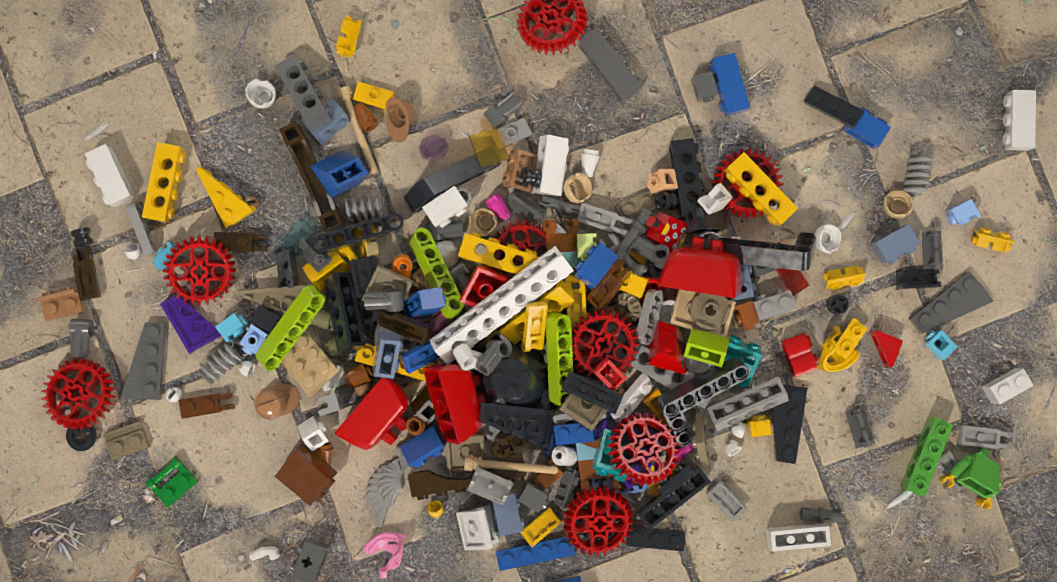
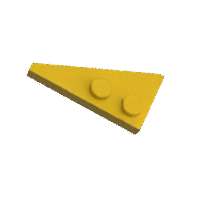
M203 167L196 169L225 228L232 227L257 211L254 206H249L242 200L243 198L235 194L224 182H219L215 179L210 171L205 170Z

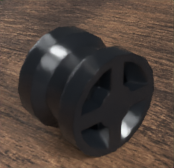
M523 167L520 173V184L523 186L531 185V187L537 188L541 183L542 172L537 168L532 170L530 167Z
M661 191L655 197V205L660 211H673L679 205V197L676 192Z
M90 227L79 228L70 232L75 240L73 243L74 247H83L94 243L93 238L90 237Z
M651 262L648 265L649 270L647 272L651 278H660L663 268H657Z
M835 295L827 300L826 307L832 314H842L849 308V302L843 295Z

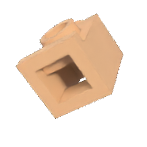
M659 169L657 172L648 175L647 187L651 193L667 192L678 188L675 169ZM665 176H668L669 184H666Z

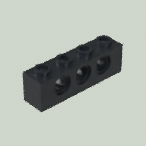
M693 138L670 141L668 145L672 169H675L678 186L676 193L679 197L680 219L685 218L686 214H690L693 217V208H703L697 201L702 197V192H704V182L699 177V173L702 171L700 161L697 162L696 154L699 153L698 144L694 143ZM687 155L690 158V163L684 164L681 161V156ZM685 174L693 176L692 183H687L684 180ZM687 193H694L696 201L690 202L687 199Z
M335 272L324 280L337 352L338 354L356 353L366 346L352 273Z
M698 465L693 466V472L664 495L659 493L636 511L649 530L711 483Z

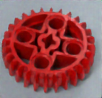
M530 0L529 2L524 1L525 7H520L521 13H518L519 20H517L518 31L527 47L530 46L532 51L536 49L539 54L544 51L547 56L549 51L555 55V51L559 50L560 54H562V49L566 48L569 51V45L576 46L575 40L581 41L580 35H585L584 29L587 28L586 22L588 18L582 0ZM574 11L576 14V21L570 19ZM530 20L535 23L531 30L529 29Z
M743 148L739 150V155L736 151L732 152L733 157L729 154L726 155L727 162L725 160L720 161L723 167H716L719 173H714L713 176L718 178V180H714L712 184L717 185L721 183L724 186L725 170L744 153ZM751 148L746 150L745 154L751 160L759 162L760 164L757 165L759 168L763 167L767 170V176L771 177V181L777 187L784 185L783 182L778 181L783 177V175H777L781 168H774L777 161L769 162L772 156L764 158L765 152L758 155V149H755L753 153H751ZM745 172L746 175L742 179L748 181L750 180V175ZM735 182L726 189L728 192L729 190H734L737 193V198L731 199L724 208L725 211L731 208V215L737 211L738 218L744 213L745 219L749 218L750 213L753 218H756L757 212L760 216L764 215L762 210L758 211L752 203L754 201L749 196L746 199L753 207H743L736 204L745 196L739 191L740 187ZM756 186V188L758 189L755 191L756 194L763 195V188L760 186ZM773 200L769 201L770 206H776Z
M524 219L523 225H520L519 220H516V226L509 222V229L502 226L504 232L497 231L499 238L493 237V239L499 240V244L502 245L503 241L512 234V243L515 246H519V251L522 248L524 251L534 248V252H537L539 247L547 249L544 229L540 230L541 224L534 227V221L527 225V221ZM518 231L525 233L526 237L523 241L515 239V234ZM528 232L538 235L543 242L530 244ZM502 250L496 251L494 258L499 260L500 255L505 252ZM518 256L515 257L517 262H513L515 266H519V262L521 264L524 263L522 257ZM501 271L509 279L513 278V276L509 275L507 272Z
M200 234L197 240H194V237L191 235L188 242L185 238L182 239V245L176 242L177 249L170 248L173 254H166V258L170 261L164 260L163 265L168 267L162 270L163 273H168L163 279L170 280L167 282L166 287L173 286L170 291L171 294L177 291V299L184 296L183 302L185 303L188 299H191V305L197 300L199 306H201L203 300L209 305V299L211 298L216 303L217 295L222 299V291L225 293L229 292L226 286H233V283L229 280H235V275L231 274L236 272V268L231 267L235 265V261H229L233 255L232 253L226 255L229 248L222 249L223 242L216 245V238L210 242L208 235H206L204 240H201ZM201 247L205 250V253L197 255L194 253V249ZM191 248L190 260H177L181 253ZM209 249L215 251L222 260H209ZM198 265H200L202 269V274L200 276L197 271ZM181 266L185 269V272L177 274L174 268ZM188 266H191V271H190L191 274H188V271H189V267H188ZM208 266H211V274H208V272H209V267H208ZM221 266L225 271L222 274H217L214 269ZM222 280L217 288L209 292V281ZM178 281H190L191 292L184 289ZM198 285H202L205 288V291L202 293H198L194 290V288Z
M602 309L601 314L598 315L597 310H594V316H591L588 312L587 319L582 316L580 317L581 324L575 322L578 328L577 330L572 329V332L575 333L572 336V354L575 355L573 361H578L575 365L576 368L583 367L581 373H584L586 370L588 371V378L595 374L592 371L593 367L589 363L591 358L598 357L601 361L604 358L602 357L604 352L608 353L611 349L612 355L605 354V356L620 362L616 367L624 373H627L624 368L625 366L632 368L629 361H636L632 355L639 354L637 350H634V347L640 346L639 343H634V340L639 338V336L632 335L636 328H629L632 322L625 323L626 316L619 319V312L612 316V310L605 314V310ZM605 320L599 333L586 328L595 321ZM611 321L617 325V330L613 333H609L606 329L607 324ZM621 328L627 336L628 347L616 341ZM583 331H589L591 334V339L588 342H583L580 339ZM604 332L603 337H598V338L595 340L594 346H595V348H597V350H596L595 353H593L595 349H594L593 346H590V344H591V343L594 341V339H595V335H594V334H596V335H598V336H601L602 333ZM606 339V344L609 346L600 351L601 346L598 345V342H603ZM579 343L591 349L586 362L580 354ZM618 348L626 350V356L622 359L616 356ZM596 374L594 375L595 380L598 379V376Z
M80 358V361L73 359L72 363L66 360L65 366L58 364L60 369L58 371L52 369L54 375H47L50 379L49 383H43L47 386V389L41 390V392L46 393V396L42 397L41 400L47 401L43 407L50 408L46 412L47 415H52L50 419L57 421L56 424L63 425L64 428H70L71 426L73 430H77V428L83 430L85 429V424L87 427H92V421L99 424L98 417L105 419L104 411L110 413L111 411L107 407L108 405H114V403L110 402V398H116L115 395L111 394V391L116 390V388L110 387L114 380L108 379L111 374L106 372V368L100 367L99 363H94L90 359ZM80 370L74 380L67 377V374ZM92 373V379L87 382V375ZM65 380V386L61 389L60 383ZM100 382L102 396L94 392ZM76 391H79L82 397L78 396ZM56 392L63 396L58 405L56 403ZM95 399H97L98 404L95 408H93L92 402ZM70 406L71 411L68 415H66L65 410L67 407ZM83 408L91 411L88 416L77 418Z
M639 412L623 418L621 422L616 424V428L611 431L614 435L608 438L613 442L607 446L612 448L608 455H613L614 457L610 460V463L616 462L617 465L614 467V470L620 468L619 476L625 473V480L627 481L632 478V484L637 483L639 480V485H644L645 482L647 485H651L653 482L656 484L660 480L666 479V475H670L672 473L671 469L676 467L673 462L679 460V458L674 456L680 452L675 449L679 443L673 441L677 435L671 436L670 433L673 428L667 429V422L661 424V417L655 420V414L648 418L647 412L642 416ZM633 426L638 428L639 435L634 433ZM647 426L653 428L657 434L650 436ZM625 433L629 444L621 447V439ZM658 438L663 441V446L659 445ZM641 447H642V448H643V447L647 448L646 450H643V451L640 450ZM665 450L666 458L662 465L658 453ZM623 451L629 454V460L624 458ZM637 462L640 472L632 469L629 464ZM648 463L654 466V472L648 468Z
M599 484L597 490H594L593 486L590 485V492L583 488L584 494L581 495L576 492L578 498L574 499L571 497L570 499L573 504H566L569 511H563L565 518H562L565 524L563 529L570 544L574 545L576 550L580 549L582 554L587 551L588 555L591 556L595 552V555L599 557V553L603 552L604 556H606L607 550L614 553V547L620 549V542L626 544L624 537L630 538L627 531H633L630 524L634 523L633 518H631L634 514L631 510V505L621 492H617L614 488L610 490L607 485L602 490ZM603 499L600 505H595L597 500ZM611 500L616 503L620 509H609V501ZM589 502L588 509L579 510L584 504ZM583 518L581 523L575 524L577 519ZM616 518H621L618 523H613ZM577 532H587V541L579 537ZM608 532H616L608 539ZM596 537H601L599 541L593 542Z

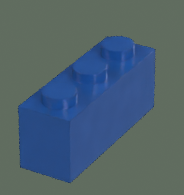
M735 52L713 58L709 65V72L712 71L720 97V111L724 112L725 117L747 111L750 105Z
M441 287L417 291L404 301L403 315L415 320H423L444 308L446 297L442 293Z

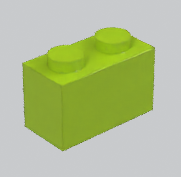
M692 328L684 357L722 367L730 338Z

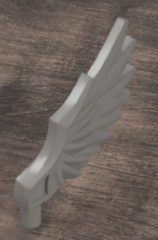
M400 447L395 449L398 458L390 462L389 465L377 468V473L372 474V477L375 478L368 480L369 483L373 484L365 489L366 492L370 491L364 497L365 500L369 499L365 509L368 510L373 505L370 520L374 521L378 514L379 528L383 526L389 505L393 506L397 494L403 489L402 475L409 466Z

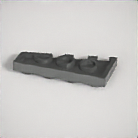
M968 271L911 316L909 320L918 332L923 334L985 306L994 300L972 273Z
M145 322L121 398L161 400L166 323Z

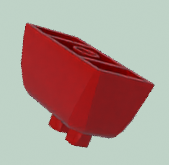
M693 237L691 246L679 247L671 251L664 264L658 286L729 298H736L742 293L740 261L735 255L723 251L722 240L712 239L710 249L704 248L705 238Z
M454 362L422 367L443 440L460 445L474 435L483 425V423L478 422L481 402H486L483 392H477L476 386H479L481 383L478 375H472L470 370H463L459 363Z
M382 377L334 434L350 444L365 450L373 448L382 440L392 445L398 437L391 429L394 426H397L402 432L406 429L408 420L403 415L410 404L409 396L395 378Z

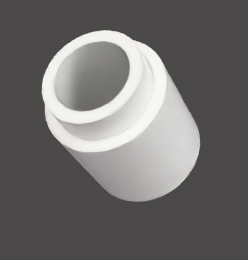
M566 446L554 448L552 460L555 464L572 466L577 462L578 456L574 448Z

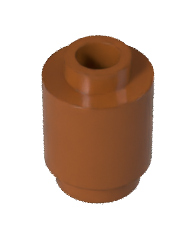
M363 363L348 369L343 376L347 386L355 388L372 381L371 376H374L370 365L366 366Z

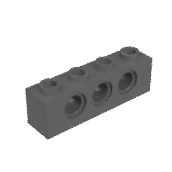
M294 54L276 64L275 67L311 131L313 132L332 121L329 115L332 111L326 101L324 103L321 101L323 95L318 87L314 88L313 84L316 82L312 75L305 72L308 68L302 59L298 60Z

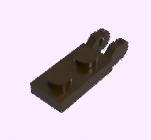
M214 232L216 245L223 242L222 249L228 247V252L253 253V251H267V247L253 246L254 239L268 240V235Z
M89 245L84 246L86 261L82 262L79 249L73 248V268L79 300L86 301L100 298L101 293L91 247Z
M380 309L379 313L382 316L378 319L380 326L425 345L428 342L430 325L398 312Z

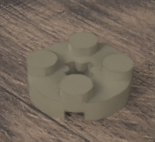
M699 293L693 299L690 306L691 320L698 327L705 330L716 329L724 325L730 315V307L725 300L726 298ZM712 305V309L715 310V313L707 315V311H705V308Z

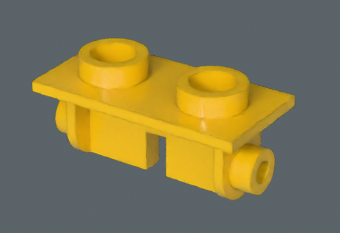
M345 16V19H342L340 33L345 34V37L338 36L335 50H337L336 54H339L340 57H353L362 20H352L353 18Z
M374 225L371 228V231L373 233H375ZM361 229L355 230V235L357 239L361 238L363 235V231ZM366 241L360 243L358 247L359 256L377 255L378 258L377 242Z
M980 227V229L973 228L976 236H972L971 243H974V246L988 248L990 242H993L992 250L1005 253L1011 250L1010 243L1015 244L1009 233L1003 231L995 233L986 227Z
M857 265L843 268L844 275L841 274L840 269L826 271V273H823V279L827 281L825 290H837L848 285L858 286L863 283L866 273H863L862 267Z
M852 318L837 340V348L834 354L840 355L847 360L868 328L855 318Z

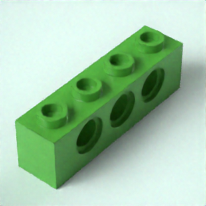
M927 417L901 482V488L925 497L953 424L936 417Z

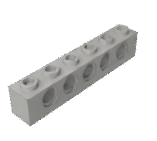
M623 329L620 330L616 339L621 344L628 342ZM644 344L634 347V350H637L639 354L632 355L636 361H629L633 368L670 390L694 378L697 374L691 369L686 368V373L681 374V381L675 383L672 380L674 371L665 369L664 372L658 373L655 366L649 365V359L646 363L639 361V355L642 352L647 353L649 356V349ZM622 348L616 350L617 358L622 359L626 356ZM711 398L698 404V406L705 409Z

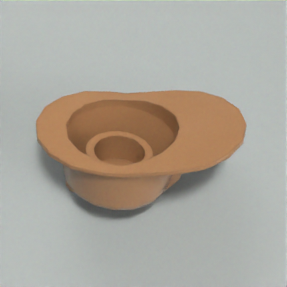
M392 97L386 102L387 129L394 141L403 142L408 136L409 124L414 120L415 112L408 99L399 100Z
M286 383L267 388L256 396L254 402L255 410L259 416L265 419H275L288 414L298 406L300 400L299 392L294 386Z

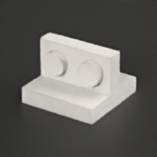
M490 505L456 512L465 550H488L493 548V544L499 543Z

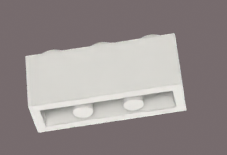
M1012 90L1006 93L1003 99L1005 107L1003 144L1005 145V150L1028 151L1035 148L1036 91Z
M552 135L540 136L536 168L541 170L542 179L537 188L533 187V193L552 197L561 196L564 190V174L567 169L566 155L569 152V139Z
M104 144L85 153L87 158L85 160L86 165L95 175L93 177L94 182L101 188L103 192L101 196L105 204L117 207L136 198L111 146Z
M824 523L766 528L768 548L771 551L831 546L829 526Z

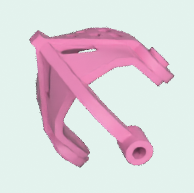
M383 532L373 536L366 542L364 552L372 555L379 550H386L393 554L388 564L379 569L380 578H386L387 572L390 569H396L401 563L404 541L406 539L404 534ZM396 541L397 544H389V542Z

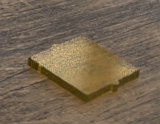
M497 128L488 131L482 130L480 133L469 136L481 167L491 164L496 165L498 162L509 159Z

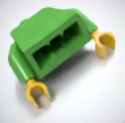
M978 448L976 453L964 456L950 470L948 476L941 475L939 478L940 483H944L948 479L944 486L950 488L954 485V478L956 477V482L982 496L977 498L976 505L984 509L992 507L991 498L994 499L995 495L999 494V489L1002 486L999 476V465L989 458L990 451L986 448Z

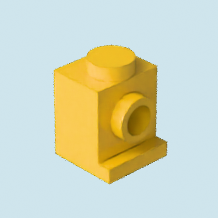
M765 414L746 419L748 436L771 435L770 420L766 419Z

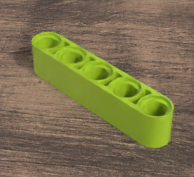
M418 228L410 239V247L430 289L441 287L447 290V292L442 290L446 297L445 307L441 309L442 314L449 319L455 318L464 306V303L459 301L461 295L431 233L426 228Z
M307 285L302 289L258 349L256 359L265 370L273 371L280 365L324 305L325 297L314 285Z
M553 311L546 318L549 398L552 403L562 406L569 393L562 391L561 388L568 372H573L572 329L569 316Z

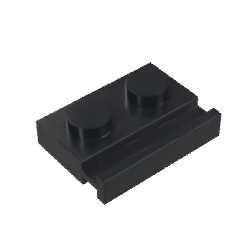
M377 255L349 260L357 298H362L379 264Z
M686 463L680 464L673 470L672 474L668 477L666 476V479L660 480L655 487L664 495L691 474L693 470Z

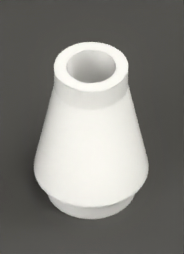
M584 149L583 153H581L582 173L588 177H593L600 158L598 156L599 151Z

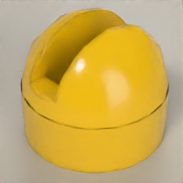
M434 500L428 504L427 509L430 516L437 518L443 514V505L440 501Z

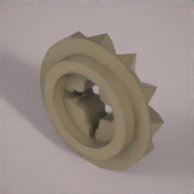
M626 292L618 295V298L615 300L617 304L615 308L618 309L622 317L626 316L628 322L637 321L642 312L637 298Z

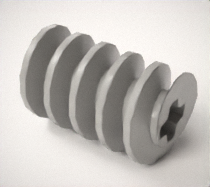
M909 154L912 158L908 159L907 162L910 166H907L906 170L910 173L905 174V178L908 181L904 182V186L907 188H904L903 191L909 195L919 196L922 195V192H928V189L924 188L923 185L929 184V181L924 180V178L931 176L926 170L932 169L931 166L927 165V162H933V159L926 155Z
M376 196L374 202H372L371 197H368L367 202H364L363 197H360L359 203H357L355 198L352 199V203H349L346 198L345 209L349 221L353 222L355 217L358 222H361L362 217L367 221L370 219V215L372 219L377 218L378 215L379 217L385 216V196H383L382 201Z
M226 343L223 344L225 351L218 348V356L212 353V361L206 358L207 365L199 364L201 375L211 385L214 384V380L220 379V375H225L226 370L230 371L232 365H238V360L243 361L240 354Z

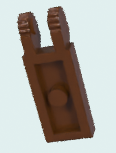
M622 259L614 263L586 297L598 312L607 306L624 284V281L633 272L628 267L619 276L616 274L625 264Z
M233 392L180 399L181 419L235 409L234 404L220 406L219 400L233 397Z

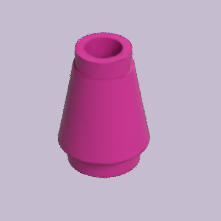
M495 193L485 201L486 207L493 211L502 222L511 216L502 196H499L498 193Z

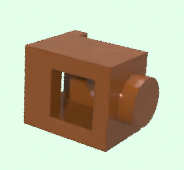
M748 301L734 307V310L737 312L735 314L736 322L738 325L741 324L744 331L754 329V324L760 323L753 301Z
M552 458L548 460L550 463L548 466H556L558 473H538L533 480L539 487L543 486L547 489L564 475Z

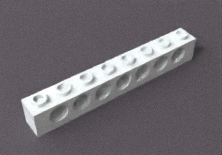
M554 246L430 339L434 351L446 364L456 360L453 351L457 346L467 344L472 348L477 342L487 337L492 331L526 307L527 303L535 301L540 295L550 290L556 283L566 278L574 270L557 247Z

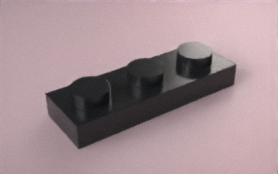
M815 85L804 100L806 105L852 129L856 127L865 114L864 110Z
M571 371L568 372L561 388L562 391L613 414H616L624 396Z
M632 526L633 531H627L630 538L626 537V546L684 552L685 531L658 528L649 530L648 527Z

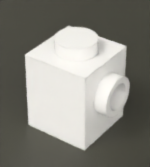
M314 416L297 426L302 440L311 451L328 442L325 434L327 430L321 420L318 422Z

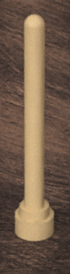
M350 86L342 87L335 92L338 99L344 102L370 173L376 174L377 167L351 102Z
M474 455L465 456L464 470L472 471L478 467L547 474L558 473L556 466L477 460Z

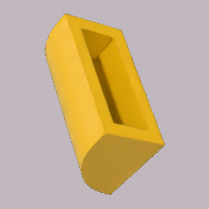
M338 250L327 253L332 258V261L319 273L310 263L302 267L310 281L320 291L325 288L324 280L333 273L347 272L351 269Z

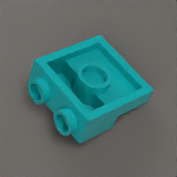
M731 335V337H727L730 340L724 361L738 357L749 368L750 374L747 379L737 385L748 388L762 357V350L759 349L760 346L756 343L749 342V344L741 342V338Z
M604 428L599 447L595 452L592 469H596V473L599 475L607 476L608 473L615 475V480L626 481L625 473L619 476L620 468L614 470V467L617 465L616 462L610 463V460L614 457L613 455H608L612 448L607 446L613 442L608 438L614 434L611 433L612 430ZM625 435L622 436L621 447L629 444ZM623 451L624 458L629 460V454ZM636 462L629 464V466L635 469Z

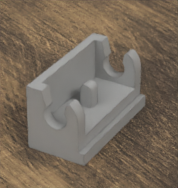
M340 390L332 391L330 395L317 400V403L326 401L325 405L328 406L318 411L319 416L346 408Z
M477 467L468 491L504 505L513 482Z

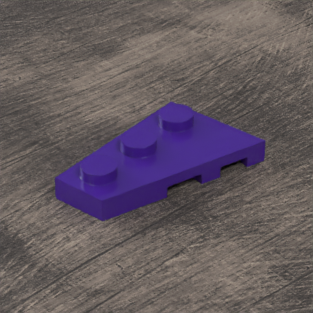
M174 296L160 304L189 354L222 337L210 322L187 302L184 303L181 297L177 299Z

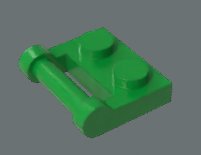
M177 456L173 457L170 460L171 462L153 478L150 477L145 481L146 485L154 491L167 508L199 482ZM177 468L180 472L161 488L158 483Z

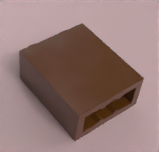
M302 443L292 452L274 477L311 506L315 501L319 503L326 493L323 491L326 488L329 490L336 482L333 478L338 472Z

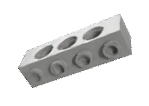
M777 377L712 405L707 409L717 431H720L787 402L789 399L780 378Z

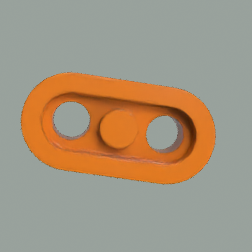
M399 254L394 257L391 270L410 279L412 271L410 257L405 254ZM401 264H406L404 268H400Z

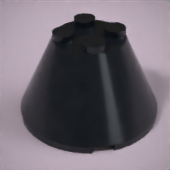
M508 339L512 345V352L508 357L501 359L490 375H484L474 369V375H478L481 382L479 386H476L477 392H483L486 403L535 408L541 402L540 397L542 396L543 389H548L549 387L548 364L545 363L544 357L539 350L531 349L529 352H523L521 347L522 341L514 345Z

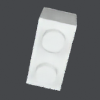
M453 186L422 208L435 227L438 228L440 226L444 228L451 223V218L454 216L460 217L467 212L466 208L469 205L457 187Z
M1014 368L982 386L991 404H1002L1032 387L1033 384L1024 369Z

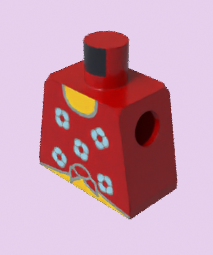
M658 213L656 217L650 216L647 219L646 224L650 227L647 232L648 239L658 245L663 244L667 246L670 253L681 247L687 235L686 222L663 213Z

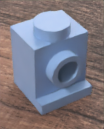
M972 199L945 211L947 214L946 219L951 226L956 223L963 225L971 221V219L981 216Z
M251 324L239 344L243 346L242 350L247 354H256L269 336V333ZM251 337L256 339L254 344L250 343Z

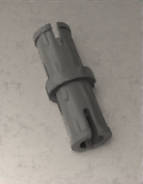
M543 195L541 207L577 216L581 205L580 203L566 201L562 197L558 199Z
M801 507V520L818 521V523H823V521L841 522L842 514L840 510H827L823 507L818 509Z

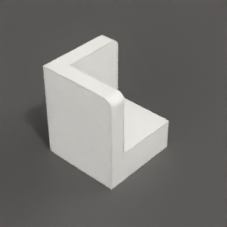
M719 183L708 195L700 197L697 201L710 215L722 210L733 197Z
M342 365L336 366L340 371L323 386L324 392L346 384Z

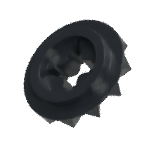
M86 424L83 430L79 428L73 430L70 426L66 432L68 445L76 451L89 450L95 445L98 438L97 429L93 425L92 427H87ZM80 431H82V433H89L87 434V436L84 437L85 440H83L82 438L76 439V437H78V435L81 434Z

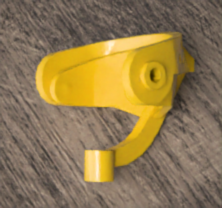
M839 326L832 328L833 332L822 344L821 357L817 369L826 372H837L850 367L858 360L859 352L856 349L852 351L847 360L840 355L834 354L837 343L833 339L841 335ZM834 359L833 362L827 363V360Z

